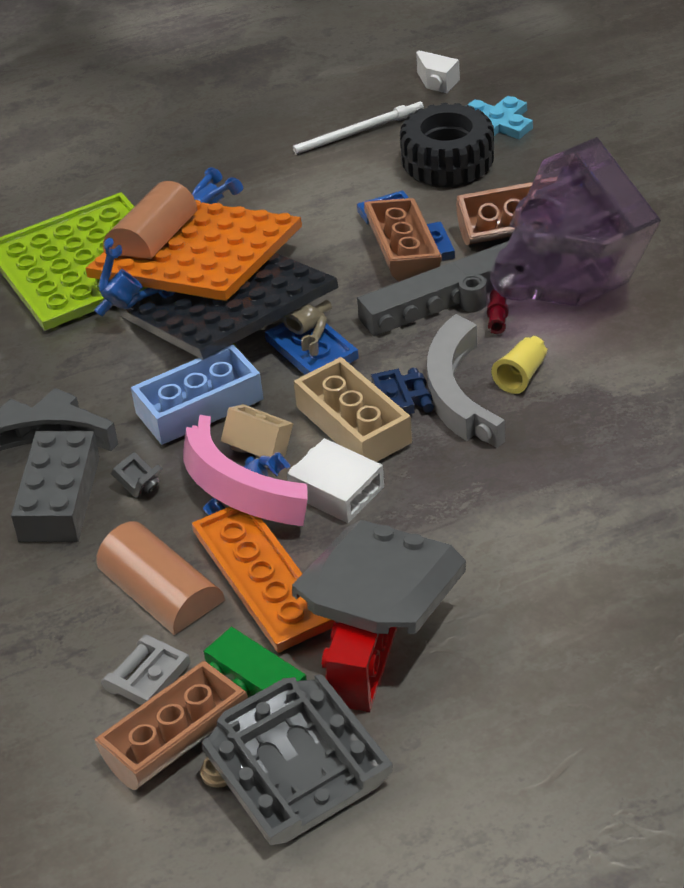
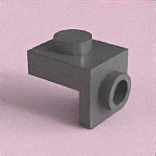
M133 452L113 468L111 475L137 499L144 492L147 494L151 493L159 485L160 480L158 478L163 468L158 464L151 468Z

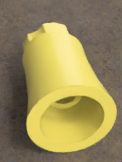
M537 336L525 337L518 342L509 353L493 364L491 373L495 383L502 390L512 394L523 392L547 355L548 349L545 347L544 341Z

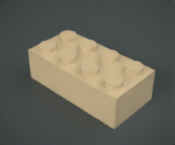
M342 357L294 380L296 407L336 444L378 462L412 443L411 416Z

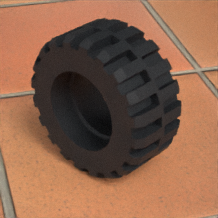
M441 103V105L437 106L434 104L429 105L425 109L420 108L415 114H410L401 126L400 148L402 166L415 180L419 182L424 181L427 185L431 186L434 184L440 187H446L447 185L459 186L464 182L466 184L473 182L474 178L479 179L494 161V126L492 121L481 110H475L474 107L469 105L462 106L460 103H454V105Z

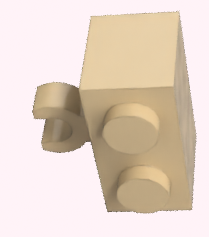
M244 404L229 407L221 442L231 445L230 448L234 451L252 453L256 455V459L263 455L271 457L277 452H280L285 457L293 423Z

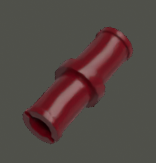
M501 288L491 291L490 303L487 306V316L489 317L488 329L493 334H501L505 331V319L509 313V308L506 304L507 293L505 294V290Z

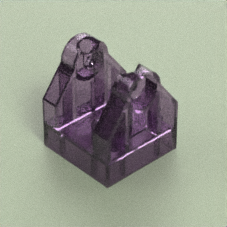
M598 137L542 161L528 195L519 201L514 211L510 227L515 229L507 247L499 252L491 270L492 285L501 296L515 301L533 299L577 307L628 283L661 220ZM521 265L524 267L525 271L518 272L515 269V266Z

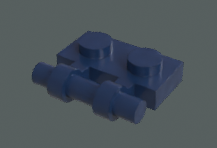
M399 368L371 374L372 383L406 413H415L414 405L422 407L424 412H431L434 409L432 394L429 389H426V379L422 373H419L417 368H410L406 375H401Z

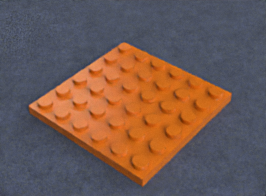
M195 200L197 211L152 259L129 256L114 258L109 280L123 269L136 278L142 287L227 301L302 227L301 217L291 216L289 213L276 214L266 210H249L241 206L228 207L220 203L208 204ZM103 252L86 267L87 277L100 279L106 253Z

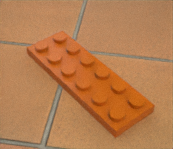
M227 507L192 522L194 534L277 653L332 628L336 621L313 614L307 609V602L302 597L295 599L292 596V584L303 573L262 518Z

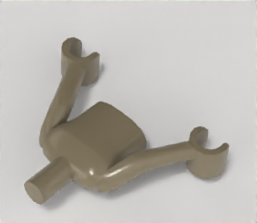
M328 300L321 302L315 307L307 304L271 324L283 322L286 328L300 335L315 328L312 335H306L302 338L301 347L302 351L309 350L310 355L317 356L319 353L318 341L327 322V317L324 313L330 311L332 305Z

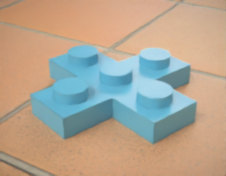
M507 96L495 106L476 99L468 104L474 107L475 110L479 109L488 116L494 126V136L500 132L520 139L533 129V120L522 116L527 111V102L516 97Z

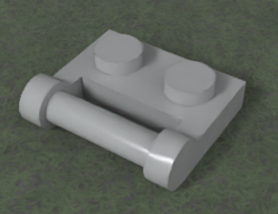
M143 635L137 642V648L113 673H108L101 680V684L109 693H118L142 705L172 684L190 664L189 655L149 635ZM146 656H149L128 680H125Z

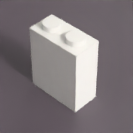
M325 438L315 447L311 448L308 454L296 465H293L287 473L289 482L307 484V504L346 523H349L384 488L382 464Z

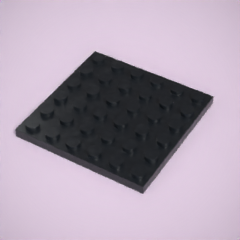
M275 253L227 301L177 292L172 296L164 298L159 293L140 300L128 309L118 308V311L122 318L201 359H205L337 289L339 286L336 277Z

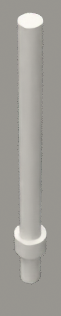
M420 101L408 106L401 105L395 107L391 112L293 146V151L297 155L394 120L401 121L407 119L408 115L414 114L418 109H424L423 103Z

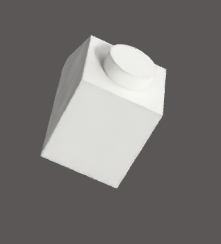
M420 50L416 52L417 73L427 89L448 93L460 80L458 59Z

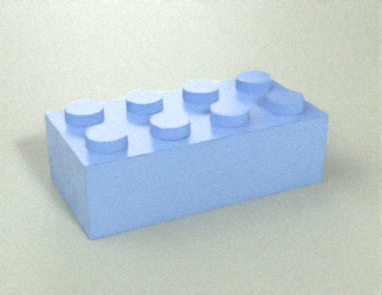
M233 344L205 359L197 358L131 387L136 414L161 445L185 435L186 427L198 426L199 415L211 416L210 423L226 417L229 407L242 404L250 406L263 400L260 373Z

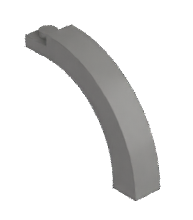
M455 314L439 329L428 351V389L432 394L434 410L444 424L465 441H468L475 435L482 441L498 448L505 442V420L473 402L460 389L454 378L461 361L477 347V325Z

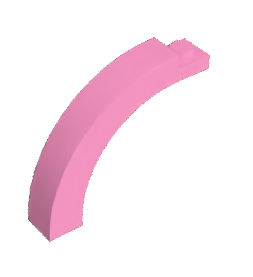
M199 415L198 426L186 427L183 461L191 478L205 492L224 504L244 513L274 522L297 526L304 525L308 500L307 484L264 476L248 470L227 458L212 441L210 435L211 416Z

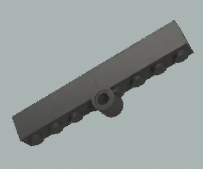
M542 228L357 297L359 320L373 336H377L458 304L461 309L467 312L481 311L486 306V294L492 290L503 288L560 266L562 243L546 228Z

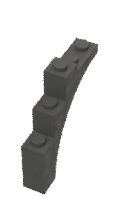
M56 388L50 391L32 408L13 399H9L0 407V451L31 444L36 431H94L97 447L112 451L118 445L114 422L79 408L77 397Z

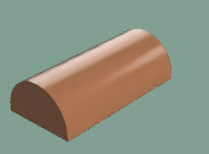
M558 178L458 195L456 200L459 228L466 245L526 235L542 228H546L548 231L565 228L571 224L570 214Z
M174 181L158 183L107 233L103 241L104 253H106L104 248L105 240L112 238L114 243L109 249H115L118 245H121L122 254L120 256L152 259L197 211V204L191 192L183 185Z
M414 198L364 202L365 214L388 268L397 281L400 282L440 267L442 256Z
M131 521L119 525L105 537L97 553L98 569L173 635H176L225 601L223 592L139 522Z
M202 661L94 739L96 746L104 761L117 778L130 789L137 790L204 740L205 737L212 734L217 726V720L222 713L248 699L247 692L206 661Z

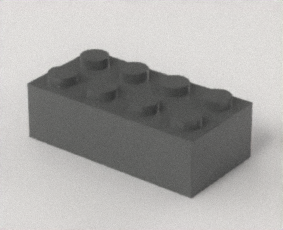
M94 431L35 432L11 514L18 542H79L100 458Z

